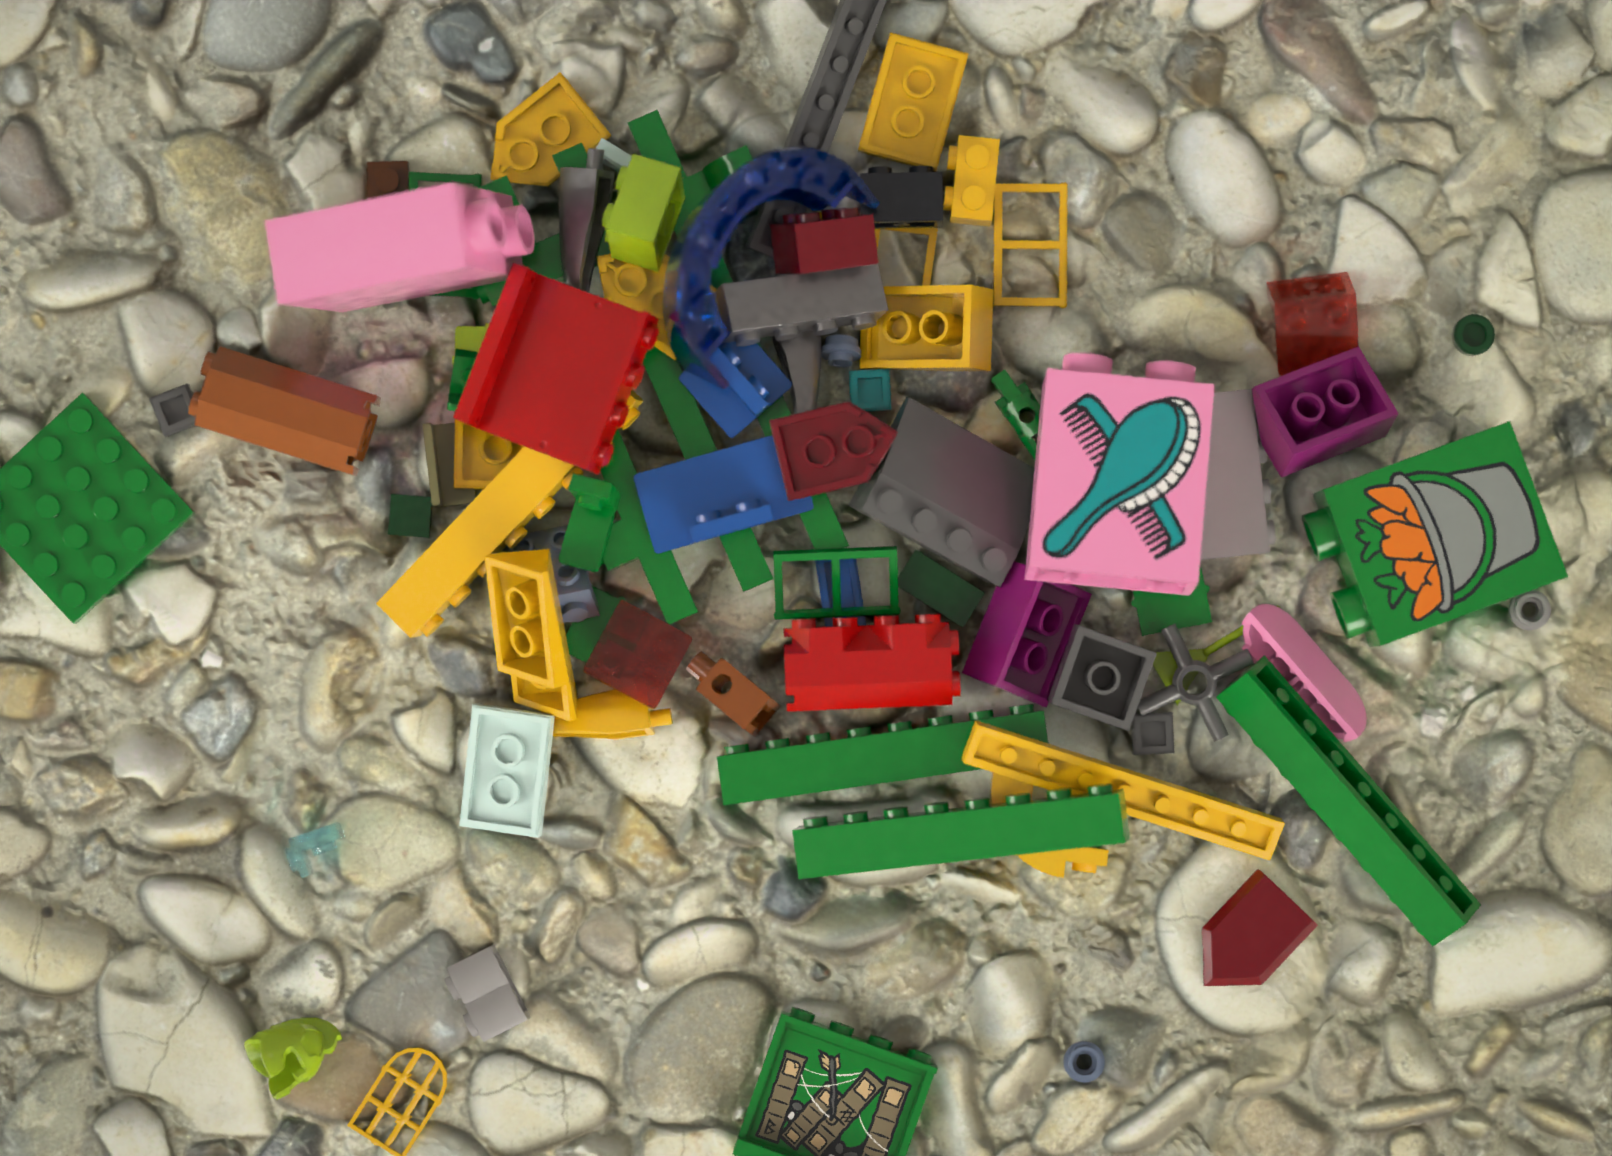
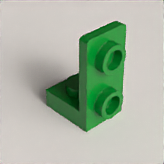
M573 473L569 490L575 497V502L558 560L564 565L597 572L607 544L620 493L611 482Z

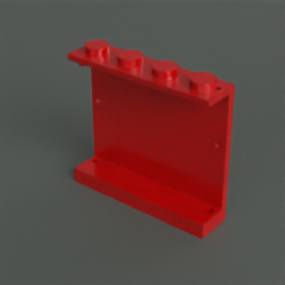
M513 262L453 419L599 475L601 467L607 466L612 457L614 445L611 442L617 428H621L627 419L629 405L626 403L631 390L636 389L644 374L642 362L647 349L651 350L658 339L659 330L657 324L659 319L649 312L634 310L537 274L533 270Z

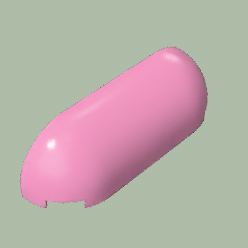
M1261 604L1253 608L1242 621L1245 642L1242 650L1248 649L1254 663L1265 655L1337 739L1349 742L1358 738L1365 730L1367 716L1364 704L1352 684L1291 615L1281 608L1270 604Z

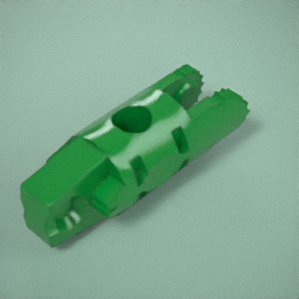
M1003 370L991 378L993 385L1001 395V398L995 401V404L1011 424L1035 461L1037 444L1034 439L1038 435L1040 404L1025 382L1016 386L1007 371ZM1024 411H1029L1035 418L1030 423H1024L1019 418L1020 414Z

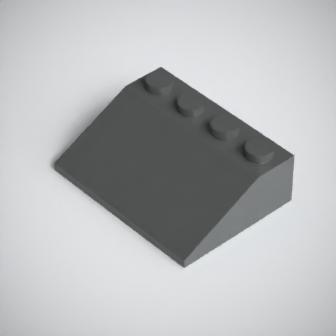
M906 397L891 425L892 428L899 431L898 435L870 481L859 484L848 506L981 580L1000 587L1020 551L1030 522L1035 468L912 398Z

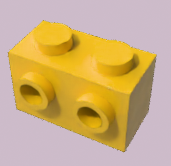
M959 135L957 146L949 145L947 170H954L953 187L945 186L943 211H950L949 223L990 227L993 216L1000 139Z

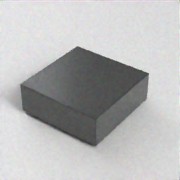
M188 383L149 398L164 437L196 426V418L188 414L190 401L193 396Z
M1173 712L1148 713L1144 716L1135 714L1131 724L1132 755L1175 753Z

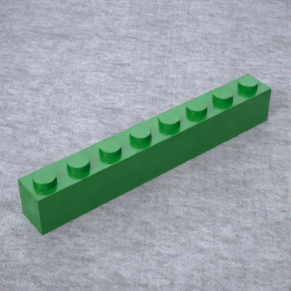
M1265 655L1234 678L1216 696L1226 712L1240 724L1251 737L1253 743L1266 754L1278 768L1280 774L1293 785L1305 799L1307 805L1319 815L1332 830L1333 835L1346 846L1359 861L1360 866L1372 876L1385 891L1390 901L1399 907L1412 922L1416 931L1423 935L1432 947L1463 927L1481 906V903Z
M1034 704L1009 707L1010 715L994 717L992 709L968 713L969 721L953 723L952 715L928 718V727L912 729L911 721L887 724L888 732L872 734L871 726L846 730L847 738L831 740L830 732L806 735L807 744L790 746V739L784 738L765 741L766 749L750 751L749 743L724 747L725 755L717 756L723 806L982 770L981 768L963 763L961 759L975 720L1048 743L1044 711L1035 712Z
M1112 783L1087 786L1088 793L1072 795L1071 788H1060L1046 791L1047 798L1031 799L1030 793H1016L1006 795V802L990 804L989 797L964 800L965 807L949 809L948 802H937L924 805V812L909 813L908 807L904 806L884 809V816L868 818L867 811H858L843 814L844 821L828 822L827 816L804 818L803 825L792 830L798 879L1126 843L1130 839L1124 789L1113 790Z

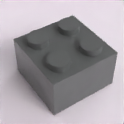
M1074 623L1047 701L1056 706L1129 731L1157 653Z

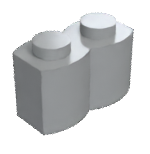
M491 945L447 968L450 976L445 978V983L454 1000L456 1001L461 998L468 1013L463 1015V1018L473 1037L480 1035L483 1042L531 1018L495 945Z

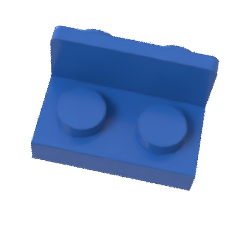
M721 339L716 344L714 341L701 351L702 356L679 375V381L730 438H735L792 387L791 381L757 343L749 346H736V341L722 343Z

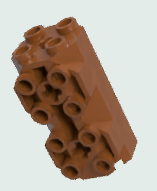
M221 346L216 353L207 352L201 368V375L206 376L201 392H194L188 414L196 418V426L335 471L357 476L359 469L352 465L356 460L363 462L367 454L378 415L371 413V405L380 407L381 398L379 396Z

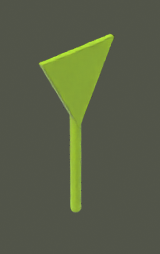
M1244 625L1206 648L1188 650L1192 659L1205 663L1210 654L1242 636ZM1171 651L1156 652L1153 667L1167 687L1172 684L1173 675L1178 666ZM1190 671L1184 676L1182 684L1186 691L1199 671ZM1180 699L1175 701L1177 706L1181 701Z

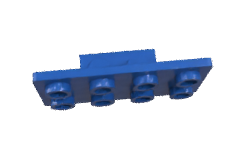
M773 435L634 475V482L653 549L658 554L807 512L814 508L811 496L788 501Z

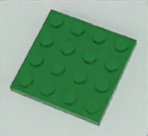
M81 393L0 468V546L73 624H77L196 513L85 393Z

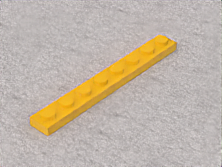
M976 720L961 757L965 764L1047 790L1071 788L1072 795L1088 793L1087 786L1112 783L1113 790L1124 789L1128 816L1266 860H1271L1285 824L1282 818Z

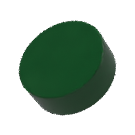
M1471 314L1461 318L1452 330V342L1455 348L1467 356H1477L1486 352L1492 346L1495 338V331L1491 322L1478 314Z

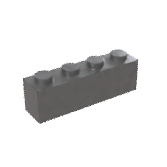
M878 264L722 284L712 295L721 342L736 341V346L753 345L760 342V338L775 336L776 341L790 340L800 335L799 332L812 330L814 335H827L836 332L838 327L852 325L853 330H863L877 325L876 321L888 311Z

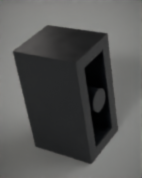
M886 166L868 168V173H860V214H873L875 229L942 228V172H933V167L912 166L909 167V172L893 173L892 168Z

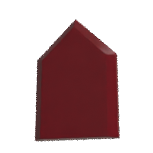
M851 401L769 420L788 501L869 482L899 431Z
M1257 869L1201 928L1203 986L1262 985L1318 925L1261 870Z

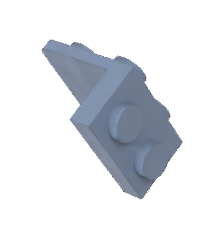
M568 525L527 533L512 549L508 546L503 549V553L541 549L550 550L563 623L581 622L586 618L600 616L598 601L589 579L588 570L564 565L558 560Z

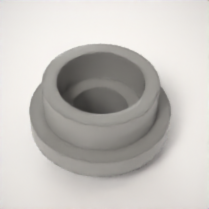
M1537 590L1513 597L1509 605L1511 620L1516 626L1524 630L1541 628L1547 623L1551 614L1549 600L1543 593ZM1527 602L1533 603L1536 607V613L1531 618L1526 617L1522 612L1523 605Z

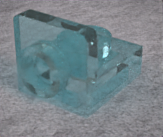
M340 822L288 839L291 847L286 848L285 852L293 872L299 870L301 878L314 874L306 850L312 849L313 855L317 856L337 849L335 840L345 837Z

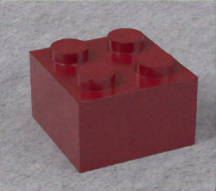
M859 207L821 210L822 218H820L819 212L782 215L783 223L770 225L776 274H806L879 264L873 214H859Z

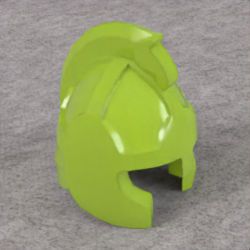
M302 1017L272 1025L269 1029L259 1031L256 1035L247 1039L244 1042V1046L253 1067L268 1078L270 1093L277 1100L290 1094L297 1084L308 1082L313 1078L320 1068L325 1054L334 1052L337 1041L342 1040V1036L332 1023L324 1019Z

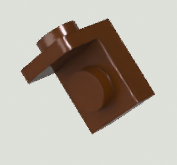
M408 161L367 162L368 199L366 200L408 192Z

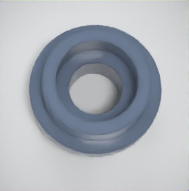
M831 335L825 338V345L821 347V357L828 360V364L831 366L849 367L852 366L854 361L861 358V349L858 347V340L855 337Z
M1079 1041L1072 1044L1066 1050L1063 1064L1065 1071L1073 1080L1087 1083L1101 1075L1105 1059L1097 1045L1089 1041ZM1081 1054H1088L1091 1057V1065L1086 1069H1081L1076 1065V1059Z

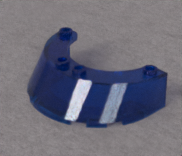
M788 147L777 149L749 161L712 188L686 219L677 237L668 261L663 286L662 306L666 335L677 360L686 371L722 389H725L729 384L709 360L710 356L730 334L720 318L716 294L710 291L712 268H718L724 246L740 220L754 206L772 200H790L798 202L810 210L820 211L827 206L835 208L846 196L876 209L880 202L852 167L834 155L814 148Z

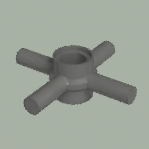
M1176 623L1162 629V635L1178 668L1173 675L1171 685L1140 699L1138 709L1141 715L1144 716L1180 699L1187 704L1197 705L1214 742L1228 736L1229 734L1211 697L1216 691L1218 680L1254 664L1248 649L1209 666L1202 661L1192 659ZM1199 671L1205 675L1207 684L1201 693L1190 694L1183 688V678L1188 672Z

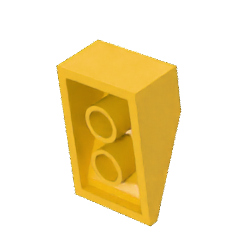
M976 285L883 286L888 311L876 321L877 325L860 330V369L991 371L993 289Z

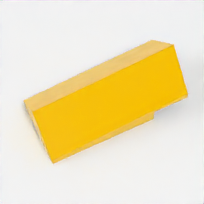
M541 549L486 555L485 564L497 670L511 675L514 703L568 721L576 719L577 690L550 550Z

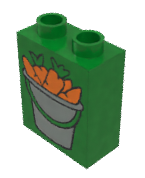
M1510 421L1318 491L1313 494L1318 509L1302 515L1303 527L1316 559L1320 562L1336 556L1347 585L1345 588L1330 593L1332 605L1344 635L1347 639L1364 633L1369 647L1391 643L1568 577Z

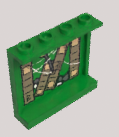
M792 1007L790 1013L782 1010L732 1155L906 1156L931 1082L938 1070L936 1064L930 1063L932 1056L913 1048H909L907 1054L891 1049L892 1041L870 1034L868 1040L853 1036V1027L831 1020L829 1027L814 1022L815 1014L800 1008Z

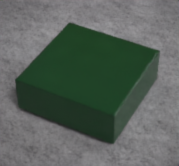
M391 494L388 535L430 538L433 508L431 497Z

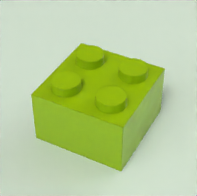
M633 154L629 166H622L619 171L615 186L619 193L615 204L608 203L603 215L602 227L606 228L605 242L609 243L611 258L659 272L685 200L681 168Z

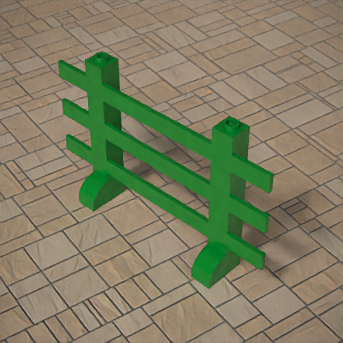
M658 110L627 122L641 156L681 168L685 200L673 233L675 232L692 272L716 289L722 284L733 283L706 218L764 194L763 181L747 145L706 165L702 171L687 177ZM582 143L552 155L559 173L561 167L586 168L587 153ZM507 175L479 187V189L511 195L513 206L520 205ZM606 228L601 238L597 256L611 254L609 243L605 242ZM559 233L537 243L535 241L533 252L521 256L523 266L545 277L559 282L564 281ZM597 258L594 268L598 266ZM506 281L476 286L475 288L482 304L490 302L495 310ZM713 306L710 312L718 328L715 309ZM653 347L651 350L647 349L643 360L644 367L685 460L717 451L693 395L679 381V375L683 371L678 360H673L656 347ZM783 395L757 417L765 437L772 435L769 420L791 415ZM617 429L612 439V444L614 445L612 457L607 466L601 467L600 472L604 481L613 483L620 493L617 510L622 520L612 523L600 566L605 564L607 570L611 572L639 559L667 624L670 625L697 613L698 610L672 551L659 554L654 552L634 482V475L637 474V471ZM826 492L811 496L814 508L799 515L814 549L848 547L849 544ZM752 528L719 536L743 592L774 579Z

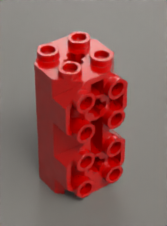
M941 614L915 615V623H899L898 615L873 616L874 625H858V617L832 618L833 626L816 627V619L791 620L792 628H783L784 637H792V644L784 645L786 695H794L795 701L786 702L787 712L952 705V697L961 696L960 672L952 671L951 655H959L958 630H950L949 622H941Z

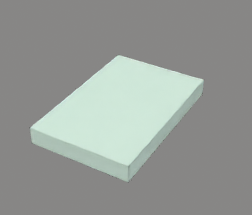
M479 703L472 704L459 826L536 838L542 836L555 716L542 712Z

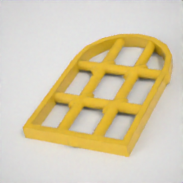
M421 1047L406 1048L397 1052L382 1066L381 1073L347 1126L392 1155L406 1156L436 1107L442 1103V1098L447 1088V1071L442 1060L432 1051ZM408 1052H415L402 1073L390 1066L397 1057ZM423 1053L430 1056L436 1062L420 1085L409 1077L412 1076L410 1072ZM440 1068L443 1075V1086L438 1096L429 1090L431 1088L429 1084ZM387 1071L397 1077L394 1080L397 1082L385 1101L382 1102L372 1096ZM405 1082L416 1089L413 1092L416 1094L402 1115L391 1108L393 1106L391 1102ZM424 1094L435 1101V1103L419 1126L410 1120L412 1118L410 1114ZM369 1101L378 1107L376 1108L378 1112L365 1131L355 1125L354 1122ZM387 1112L397 1119L395 1121L397 1124L386 1142L383 1143L371 1134L384 1113ZM406 1124L415 1130L416 1133L401 1154L390 1146L403 1125Z

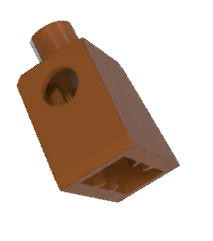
M701 651L690 661L686 668L691 675L700 681L696 690L754 737L759 734L781 707L780 704L724 658H721L716 663ZM728 681L732 682L730 690L725 694L721 693L722 686Z

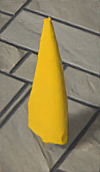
M647 683L616 688L577 698L576 719L568 721L555 716L553 737L618 740L655 735V726L673 724L671 708L652 710Z

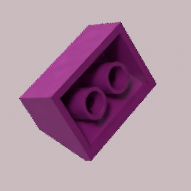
M1359 347L1261 383L1252 389L1261 444L1281 478L1386 437L1399 414Z
M1014 561L1001 586H996L962 673L1047 708L1049 703L1047 698L1074 623L1080 625L1092 594L1072 584L1025 580L1026 565Z

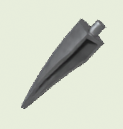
M588 148L586 168L561 167L559 181V237L564 284L586 292L590 291L596 257L605 230L602 227V219L608 203L612 201L614 173L603 170L604 150Z
M813 330L799 332L800 335L798 337L785 341H776L775 336H772V342L784 375L792 383L789 392L794 414L817 408L821 371V335H814Z

